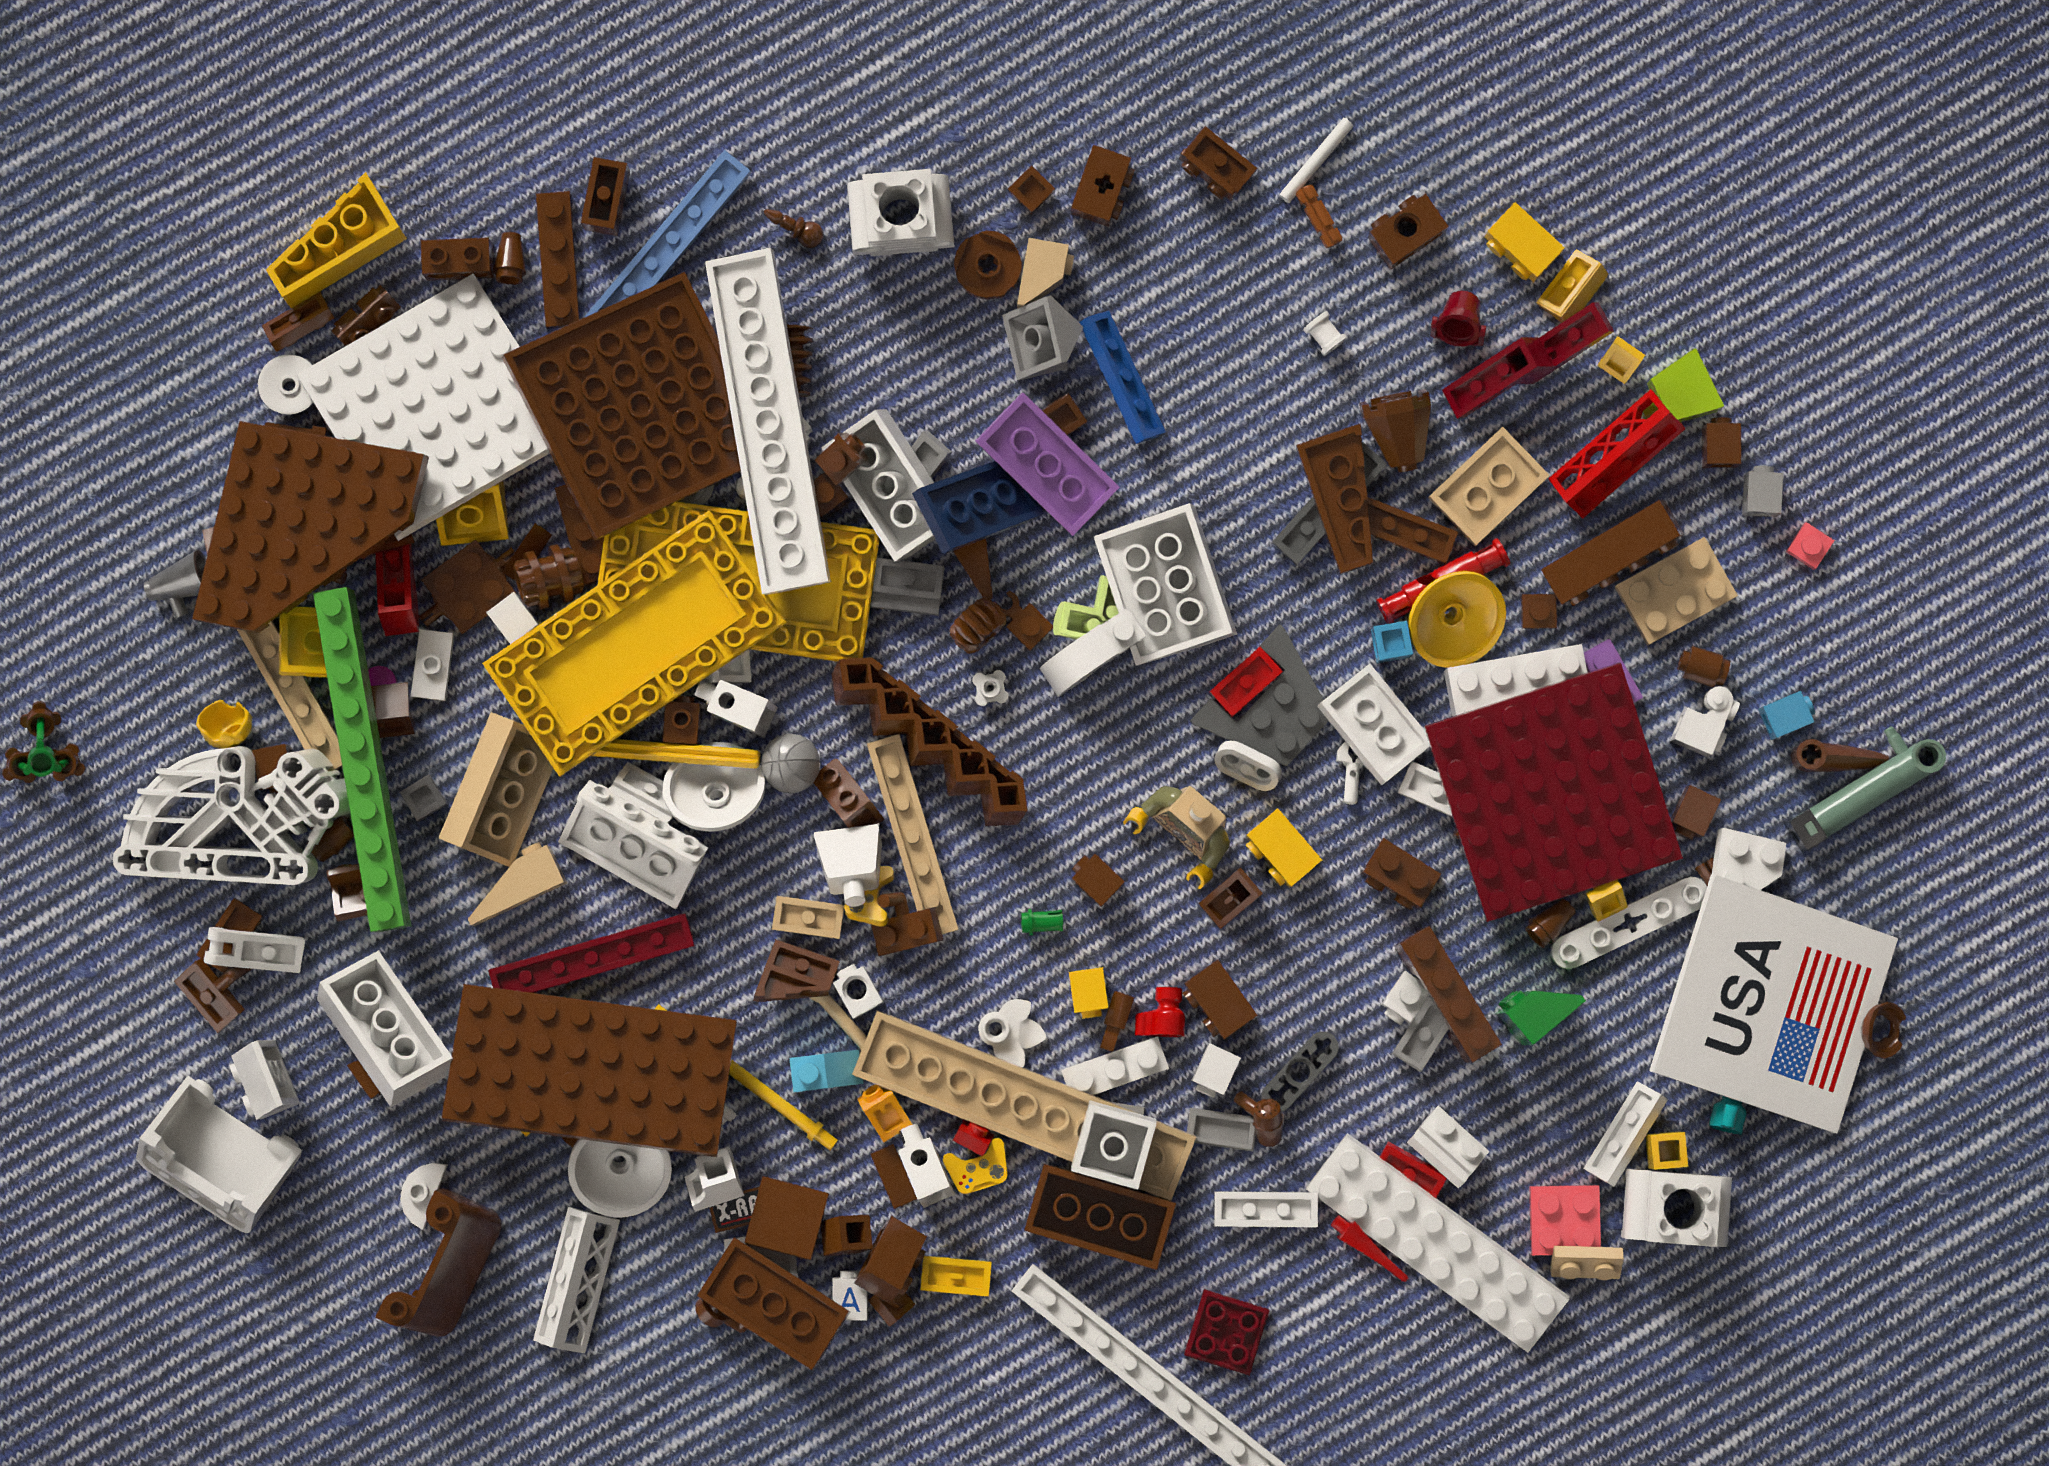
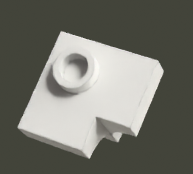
M730 1146L719 1149L717 1157L698 1156L695 1159L696 1170L685 1176L695 1212L744 1196Z

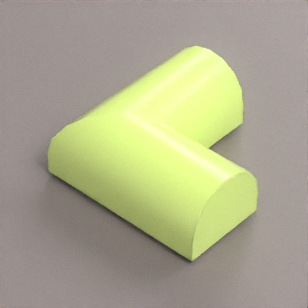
M1102 575L1099 578L1094 608L1065 601L1059 604L1053 623L1055 635L1077 640L1096 626L1105 623L1119 614L1107 576Z

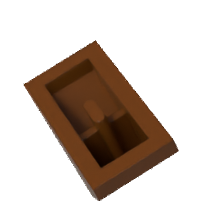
M1240 867L1198 904L1221 929L1263 893Z

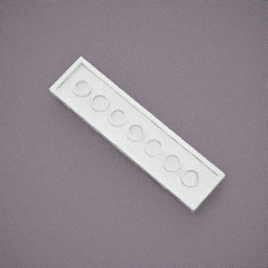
M1348 1133L1306 1187V1190L1310 1193H1318V1198L1348 1221H1355L1367 1235L1527 1353L1569 1301L1570 1296L1445 1204L1434 1198L1415 1182L1408 1179L1392 1165L1382 1160L1377 1154Z

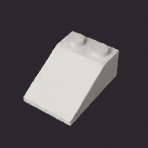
M256 1040L231 1056L234 1064L230 1065V1069L236 1083L242 1082L246 1092V1096L242 1098L250 1116L254 1114L256 1120L264 1119L300 1104L275 1040Z

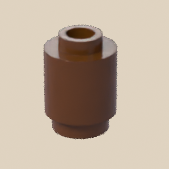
M1691 646L1689 652L1682 651L1677 670L1682 671L1683 679L1710 687L1715 685L1723 687L1731 661L1723 659L1722 654Z

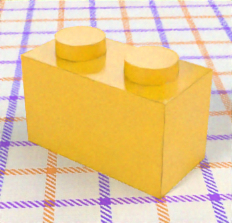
M1516 202L1497 220L1484 237L1488 240L1486 243L1487 247L1496 256L1501 258L1504 255L1513 263L1511 268L1521 279L1527 280L1529 278L1533 283L1557 259L1565 248Z
M1278 808L1245 836L1249 840L1245 845L1258 861L1263 857L1272 867L1268 870V873L1279 886L1286 883L1289 888L1292 887L1322 861L1319 855Z

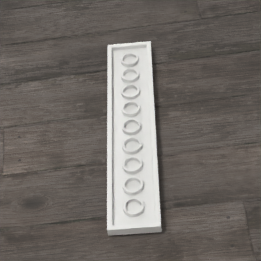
M767 248L706 261L708 282L762 594L770 595L830 583L831 579L774 250Z

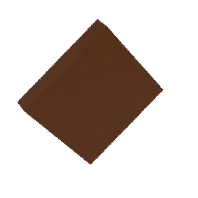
M762 1176L744 1243L812 1261L830 1194Z

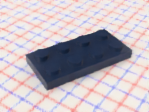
M996 461L921 487L912 493L943 554L1028 523L1044 514L1039 503Z

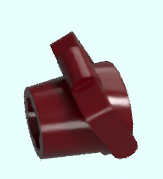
M1456 291L1449 295L1439 318L1436 316L1432 318L1430 336L1458 347L1468 345L1483 346L1487 326L1481 325V304L1479 298L1468 291Z

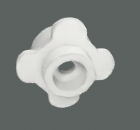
M996 670L993 674L984 675L977 673L974 675L972 682L977 689L975 701L978 705L986 706L988 702L996 701L1002 704L1007 701L1008 693L1004 689L1006 676L1002 671ZM988 685L994 687L993 691L987 690Z

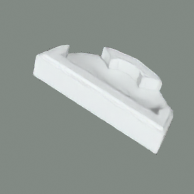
M431 1163L420 1166L409 1174L402 1186L400 1200L403 1212L412 1224L422 1230L425 1229L427 1223V1206L434 1191L440 1188L448 1166L447 1164Z

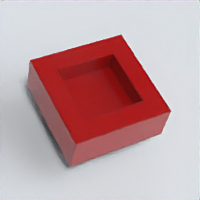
M964 1119L952 1141L983 1156L994 1134L989 1132V1129Z

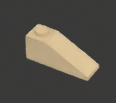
M540 842L521 850L523 856L517 858L468 918L470 925H479L567 884L551 846L545 845L542 847Z

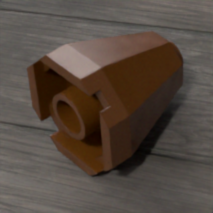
M1426 389L1418 390L1419 397L1417 395L1412 396L1411 391H1405L1370 399L1372 406H1369L1365 401L1359 403L1361 416L1389 467H1397L1398 472L1418 469L1417 463L1424 461L1431 410L1429 391Z

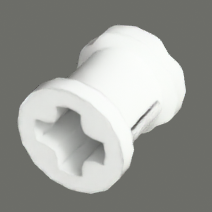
M1327 311L1320 314L1303 329L1306 334L1310 333L1321 346L1323 356L1332 352L1348 338L1345 333L1340 334L1329 320L1330 314Z

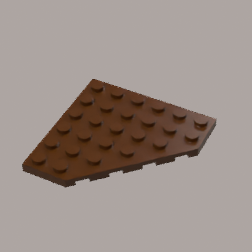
M239 421L192 619L198 622L260 633L270 626L269 622L282 613L287 614L308 599L307 595L322 585H328L346 572L348 566L360 558H366L384 545L386 539L399 530L404 531L414 523L429 456L422 453Z

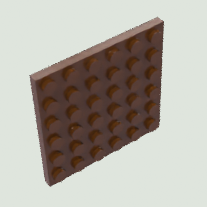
M685 272L502 356L594 541L741 472L719 340Z

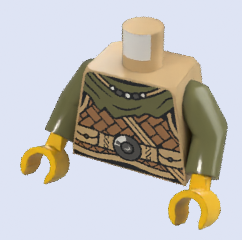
M1163 786L1141 804L1142 808H1133L1123 821V824L1125 825L1129 820L1135 821L1138 826L1133 834H1139L1148 822L1149 816L1152 817L1188 850L1202 860L1203 863H1199L1186 877L1187 881L1197 875L1201 880V884L1197 889H1201L1213 878L1212 869L1217 867L1230 846V839L1225 829L1226 816L1191 786L1183 789Z

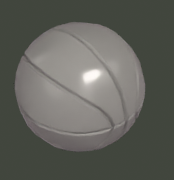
M789 733L775 737L768 743L761 758V769L766 781L771 787L784 793L792 794L806 790L813 784L820 770V758L814 744L798 734Z

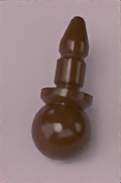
M764 210V215L772 223L779 224L781 228L791 231L790 238H797L802 246L815 248L821 244L824 233L818 223L813 221L805 222L803 217H799L795 221V219L788 215H783L780 211Z

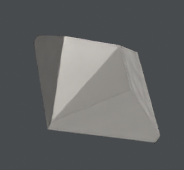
M1052 296L1044 297L1002 315L1017 380L1069 369L1067 361L1083 326Z

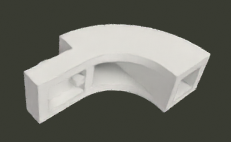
M1126 608L1065 647L1043 664L1040 670L1059 697L1086 680L1089 675L1104 664L1145 639L1146 634L1129 608Z

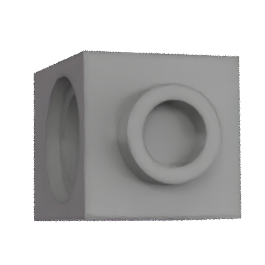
M1754 466L1753 471H1749L1744 475L1743 516L1777 517L1781 514L1783 473L1774 472V467Z

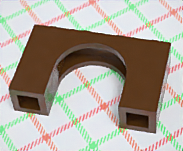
M1430 926L1420 929L1394 945L1410 974H1415L1435 1002L1450 1030L1447 1034L1465 1063H1473L1502 1045Z

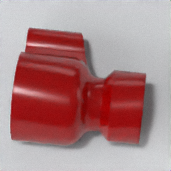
M1156 987L1155 1000L1158 1002V1008L1135 1015V1036L1185 1037V1014L1179 1009V1003L1182 1002L1183 988Z

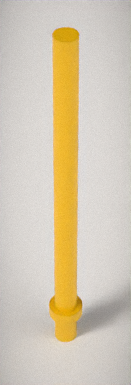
M659 1004L655 1008L657 1010L667 1011ZM731 1060L730 1076L808 1134L806 1138L810 1141L815 1139L829 1151L834 1147L838 1139L822 1128L824 1125L821 1122L815 1123L747 1070Z

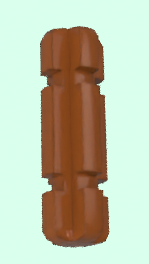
M1306 185L1296 192V197L1301 205L1304 204L1306 206L1304 211L1316 232L1322 234L1320 239L1326 248L1334 247L1342 241V235L1338 228H1333L1334 221L1322 200H1317L1319 195L1314 186Z

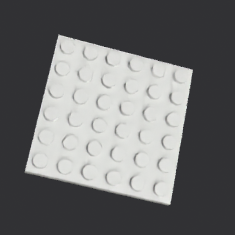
M474 274L297 374L300 382L335 438L422 453L429 456L414 523L404 531L399 530L394 534L398 541L550 454L502 359L503 354L519 348V345Z

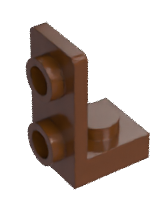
M837 758L819 770V774L813 783L848 828L880 824L885 820Z

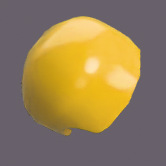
M218 700L205 707L198 715L196 726L209 745L218 749L236 747L246 740L252 730L253 717L240 702H237L236 706H230L223 700Z

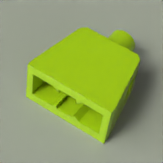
M1696 348L1658 373L1647 383L1649 390L1652 389L1680 422L1716 413L1724 407ZM1654 403L1643 411V419H1648L1658 410Z

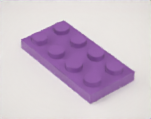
M1023 392L975 440L987 454L1072 536L1120 488Z

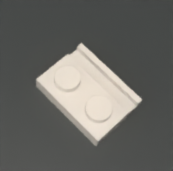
M627 762L612 786L608 788L609 791L626 801L635 803L640 809L650 815L670 823L673 816L669 812L664 800L663 781Z
M1439 1106L1429 1114L1407 1142L1457 1188L1466 1182L1467 1178L1489 1153L1481 1143Z

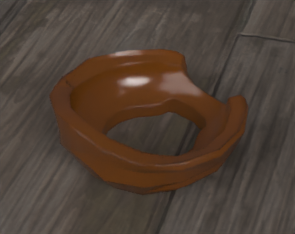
M1891 1002L1878 1004L1872 1007L1863 1019L1861 1038L1865 1047L1876 1057L1882 1059L1893 1057L1903 1045L1899 1041L1900 1024L1906 1020V1015L1898 1005ZM1881 1015L1890 1021V1031L1887 1037L1875 1042L1872 1040L1875 1018Z

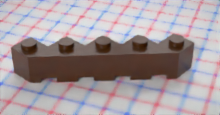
M873 657L839 659L832 672L836 706L869 704L873 736L906 734L910 766L943 764L948 796L981 794L985 826L1018 825L1028 811L1024 781L1021 776L1013 770L1010 772L997 762L995 755L976 740L971 741L957 729L959 726L939 710L934 711L920 700L921 696L900 679L898 681L882 669L883 665Z

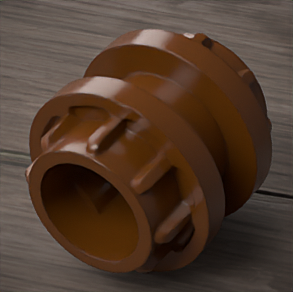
M555 544L548 546L549 556L537 559L534 551H529L523 554L524 559L515 561L513 572L523 604L527 607L537 605L539 610L549 608L548 598L560 595L562 602L565 604L573 601V595L582 592L584 588L583 577L574 550H571L569 547L560 549L559 545Z

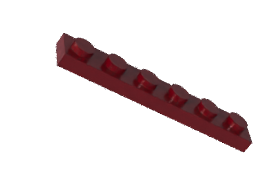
M683 913L492 968L488 972L493 988L534 993L695 946L687 914Z

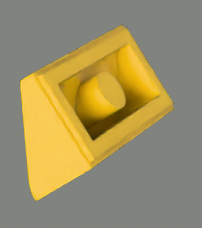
M1576 249L1536 303L1562 323L1587 305L1607 278L1608 272L1602 263Z

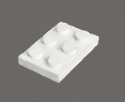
M1371 664L1367 665L1317 706L1381 785L1430 747L1425 730Z

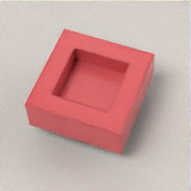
M1805 522L1786 552L1815 570L1835 540Z

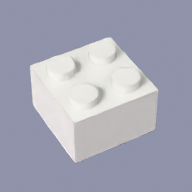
M1090 1100L1072 1161L1071 1171L1138 1190L1157 1124L1156 1119Z

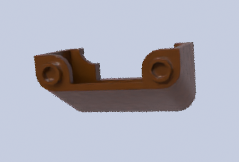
M447 1188L435 1190L426 1209V1219L429 1225L445 1235L420 1288L415 1289L412 1295L402 1291L392 1292L387 1295L375 1317L393 1326L437 1337L451 1333L457 1326L502 1227L501 1219L495 1211Z

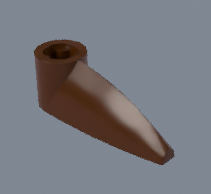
M1815 739L1798 743L1791 752L1793 765L1798 770L1804 772H1839L1878 767L1889 760L1888 755L1876 751L1841 744L1823 743ZM1808 747L1812 748L1811 752L1816 753V759L1811 760L1810 764L1806 763L1807 758H1802V752L1806 751Z

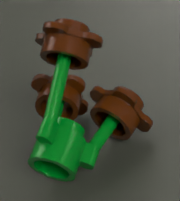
M34 702L30 712L20 717L21 726L27 728L29 733L36 737V747L27 752L18 751L14 747L7 749L5 752V757L7 758L6 768L2 770L4 779L8 781L19 779L25 783H32L36 776L44 777L53 772V778L62 782L68 776H81L85 772L86 767L80 761L78 755L80 749L76 744L70 743L61 750L45 746L44 738L53 732L54 726L59 725L62 719L60 713L49 710L45 702Z

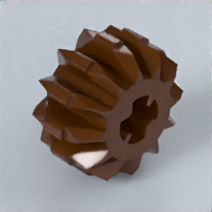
M989 597L977 599L975 603L969 605L954 620V624L950 627V636L955 640L954 643L967 654L978 652L1001 631L1002 627L1006 624V615L1003 613L1002 608Z

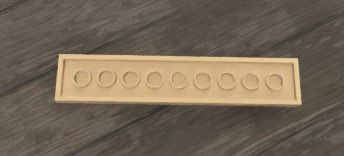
M877 1010L852 1073L856 1077L1071 1162L1074 1158L1090 1100L1134 1112ZM1156 1120L1157 1124L1139 1189L1171 1201L1196 1136Z

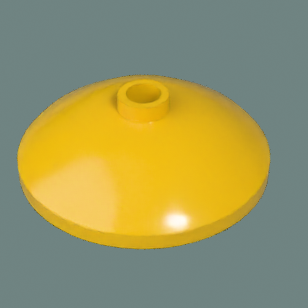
M1458 571L1441 576L1430 583L1419 594L1412 606L1408 621L1411 643L1422 658L1433 665L1450 668L1471 664L1488 653L1501 636L1506 620L1505 601L1496 585L1481 574ZM1452 607V610L1449 613L1445 614L1447 609Z

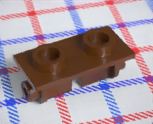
M381 285L376 289L372 287L356 303L363 311L357 315L350 308L338 321L333 323L335 327L331 331L347 346L389 321L401 306Z

